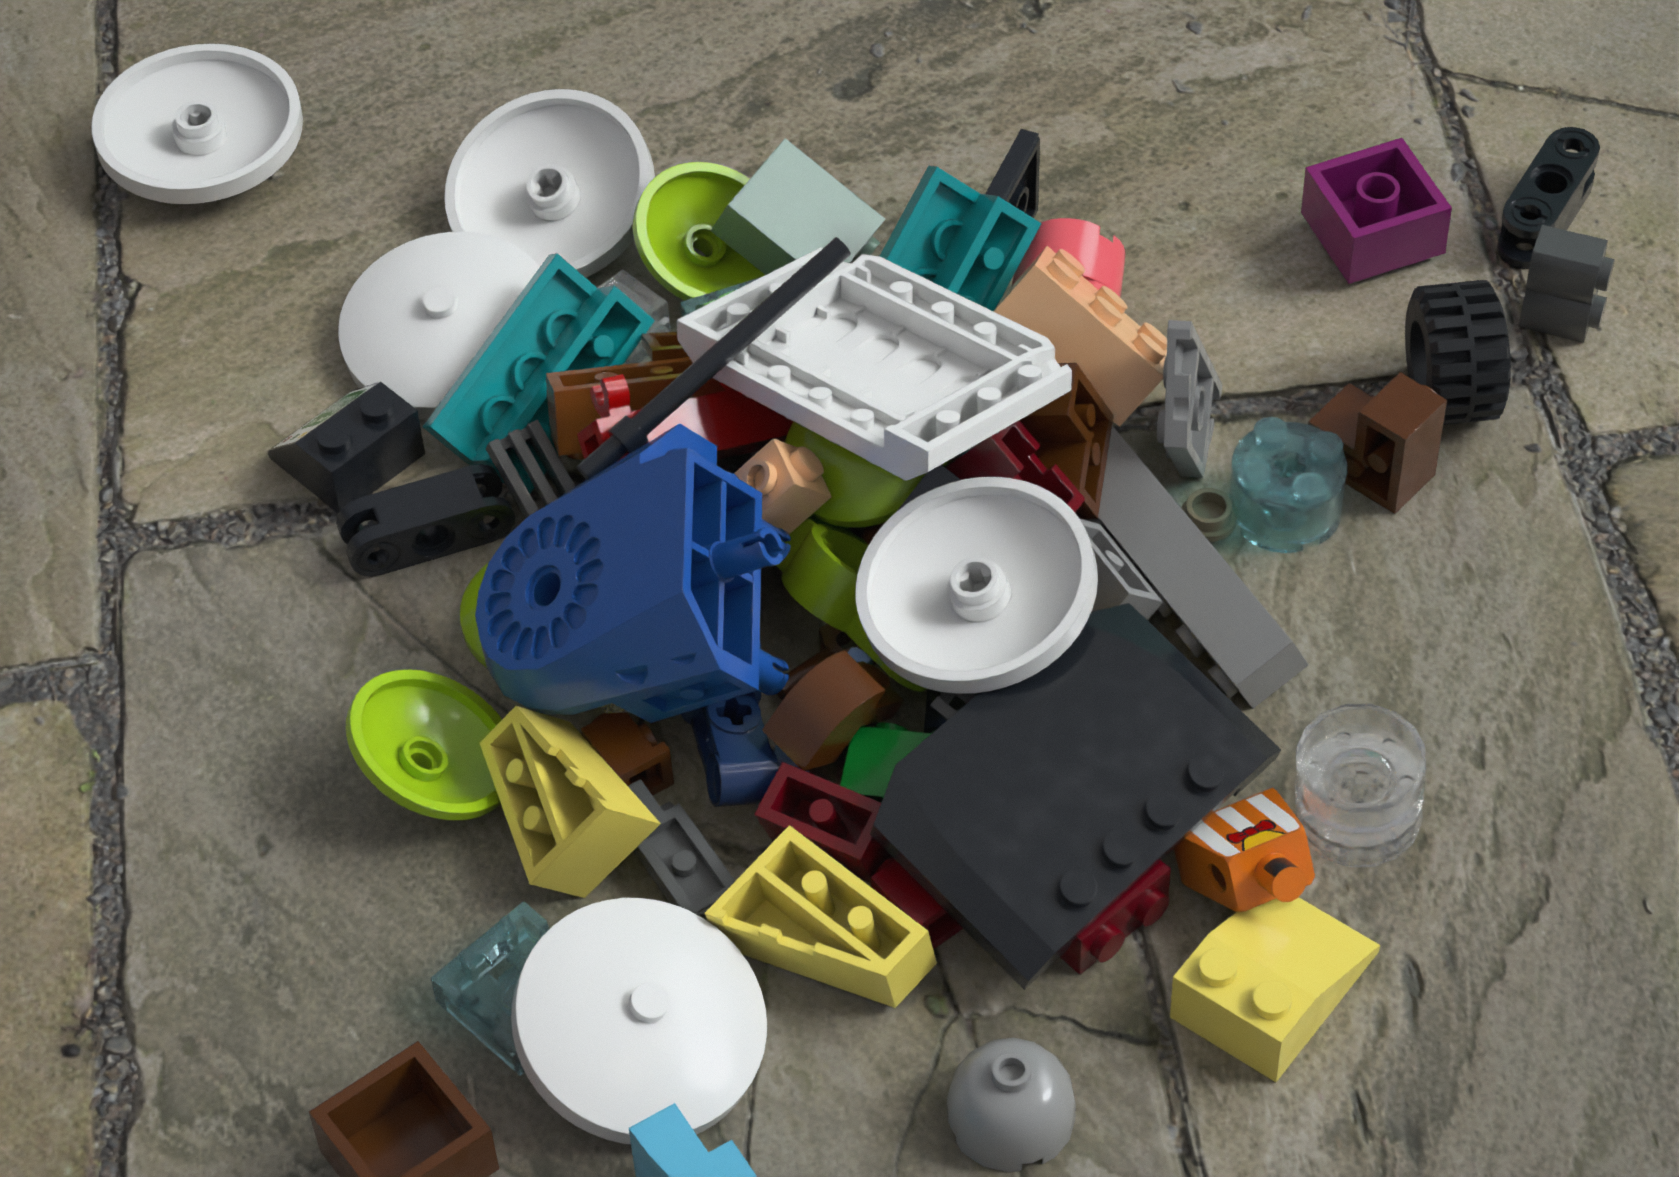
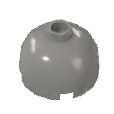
M1019 1038L992 1040L971 1051L955 1069L947 1096L948 1123L956 1136L958 1147L962 1153L981 1166L1004 1172L1022 1171V1164L1034 1163L1042 1159V1164L1054 1159L1069 1142L1076 1117V1104L1071 1078L1058 1057L1035 1042Z

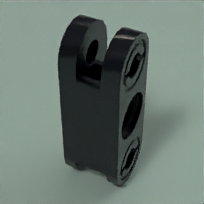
M1563 127L1550 134L1506 201L1502 213V226L1497 251L1499 257L1508 265L1519 269H1529L1533 249L1521 250L1517 248L1516 244L1524 242L1534 247L1542 225L1567 230L1590 195L1594 183V168L1598 161L1600 145L1598 139L1589 131L1577 127ZM1572 149V150H1576V151H1578V152H1577V153H1572V152H1568V151H1566V150Z
M470 465L360 497L346 504L337 515L336 525L342 540L347 544L346 553L354 571L360 575L370 577L384 575L492 543L504 537L514 526L516 516L510 502L499 497L503 484L497 470L489 465ZM490 515V517H495L491 522L485 524L483 520L484 516ZM365 521H369L367 525L363 526V524H361ZM374 548H380V550L373 552Z

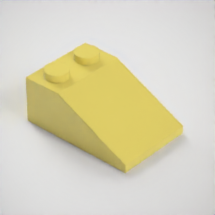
M1299 897L1291 902H1281L1278 899H1274L1247 911H1237L1204 938L1173 976L1170 1018L1272 1081L1277 1082L1379 953L1380 945Z

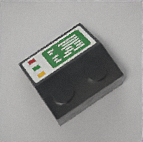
M380 381L351 390L268 450V455L273 462L336 513H339L346 504L374 493L424 456L425 448L418 410Z

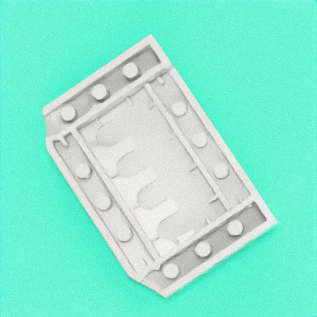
M820 247L678 319L677 339L694 363L823 248ZM862 254L853 263L842 262L713 378L744 394L746 397L778 412L787 419L793 420L827 440L907 481L933 470L1070 392L1072 370L1068 364L1060 367L1055 360V347L1047 337L882 257Z

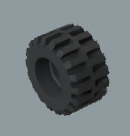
M1487 280L1425 285L1414 288L1407 307L1405 321V350L1408 377L1421 385L1430 387L1447 400L1443 425L1499 419L1505 409L1510 390L1511 358L1506 319L1494 288Z

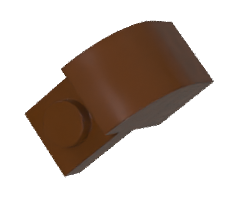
M843 650L826 658L801 678L782 700L762 731L801 770L805 771L836 762L861 726L893 718L905 700L890 687V680L880 669L864 661L856 662Z

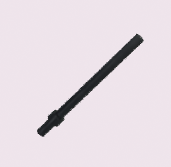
M835 237L632 418L625 415L608 430L610 437L577 466L583 477L588 480L619 461L625 455L648 443L647 435L847 259L851 255L847 246L839 238Z

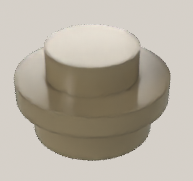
M1215 488L1196 490L1181 507L1209 542L1225 539L1236 527V508L1229 496L1221 490Z

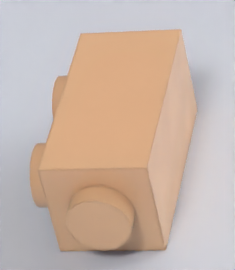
M774 438L734 473L738 479L762 493V519L777 528L785 530L788 534L794 531L832 497L822 477L824 469L818 457L806 447H796Z

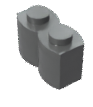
M1542 225L1530 261L1519 327L1583 343L1589 327L1599 329L1607 297L1599 296L1598 290L1607 291L1615 259L1605 257L1608 240Z

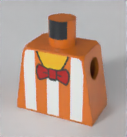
M1274 788L1214 811L1174 848L1182 883L1235 912L1247 911L1274 899H1278L1281 902L1294 901L1303 893L1305 887L1310 885L1315 879L1305 829Z

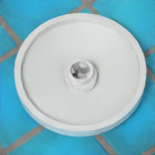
M195 44L157 53L141 60L121 73L101 95L93 113L91 126L98 159L106 173L118 185L135 195L158 202L197 204L217 201L240 194L272 176L285 164L296 149L302 132L303 116L296 86L288 73L276 62L258 52L238 46Z
M568 89L544 90L516 98L491 112L463 140L451 162L445 184V209L452 232H475L503 239L523 250L539 267L548 255L558 253L586 278L609 265L633 242L635 207L642 192L655 177L654 165L647 144L635 123L625 112L610 101L591 93Z
M475 232L432 234L409 241L384 254L371 264L354 283L340 313L338 326L340 349L354 382L361 388L381 381L416 408L419 419L428 420L539 269L538 264L517 246L503 239Z
M977 477L963 479L939 486L913 499L894 513L875 534L865 551L857 574V612L865 634L876 654L891 670L902 678L924 688L946 693L967 694L993 691L1019 683L1037 674L1058 659L1072 645L1088 621L1094 606L1098 585L1097 563L1090 539L1081 520L1062 499L1038 485L1012 478Z
M644 898L610 899L590 904L565 916L553 925L532 949L520 973L512 1001L511 1023L515 1049L520 1063L536 1091L549 1106L575 1126L590 1134L623 1144H631L629 1127L674 1103L696 1135L712 1127L723 1119L743 1097L760 1067L767 1038L766 1008L761 988L748 961L735 944L713 924L687 909L658 900Z

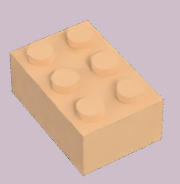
M1046 246L1004 294L993 312L1047 337L1055 347V360L1057 363H1077L1114 415L1113 422L1120 427L1162 381L1164 361L1167 355V338L1151 324L1145 322L1140 327L1125 314L1124 311L1128 308L1126 303L1106 286H1102L1099 290L1082 276L1085 269L1071 254L1063 249L1055 253Z

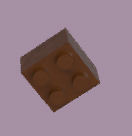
M419 1041L309 1111L319 1150L340 1177H488L499 1170L490 1127Z

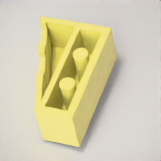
M515 706L480 742L484 758L530 885L585 898L661 824L570 721Z
M790 825L705 912L707 921L724 933L743 955L896 1008L937 964L927 929Z

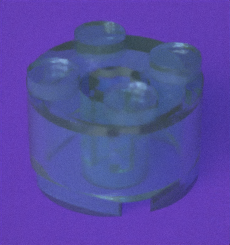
M1276 417L1262 418L1256 422L1254 430L1245 435L1234 450L1229 486V498L1232 501V510L1237 517V524L1241 527L1240 534L1248 542L1268 551L1294 553L1303 551V544L1320 539L1319 544H1321L1335 533L1341 521L1347 476V461L1343 452L1341 438L1332 432L1322 431L1303 423L1284 422Z

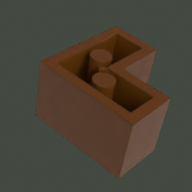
M1058 363L1060 367L1068 364L1072 370L1071 391L1019 421L1040 444V447L1034 454L1048 469L1057 464L1084 496V502L1075 513L1079 519H1098L1114 415L1077 363Z
M1401 372L1376 396L1369 395L1348 383L1308 421L1304 459L1396 514L1436 474L1447 400L1430 387L1419 384Z

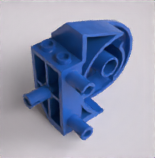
M677 424L529 515L505 538L489 561L478 591L475 617L487 669L503 695L533 711L553 715H574L612 703L653 723L758 690L766 695H775L785 687L789 678L788 674H784L777 669L784 672L789 670V666L784 660L760 649L761 568L778 565L787 557L791 545L784 542L790 541L791 537L785 530L777 528L762 519V493L738 479L735 474L717 466L716 445L682 424Z

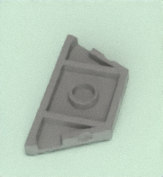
M1168 320L1167 355L1163 369V383L1166 388L1165 409H1160L1157 441L1158 443H1164L1166 457L1171 458L1181 477L1203 478L1209 445L1215 426L1214 419L1210 418L1212 400H1220L1222 383L1192 321Z

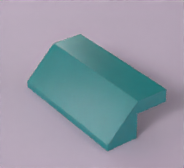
M928 165L879 257L994 311L1042 223L999 196L980 194L939 167Z
M558 253L550 254L425 422L423 428L467 464L489 465L497 470L486 451L488 443L498 438L501 440L507 437L508 433L516 429L520 431L526 428L529 423L538 419L558 454L550 437L546 373L623 365L642 340V334L647 333L655 320L615 285L597 288ZM527 441L526 444L543 474H545L546 469L531 442ZM511 449L506 453L528 492L531 494L534 486L514 449Z

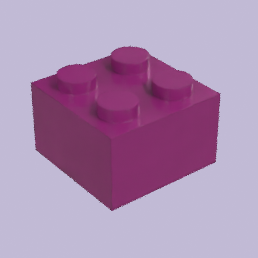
M1403 138L1305 167L1301 214L1348 284L1446 253L1452 207Z

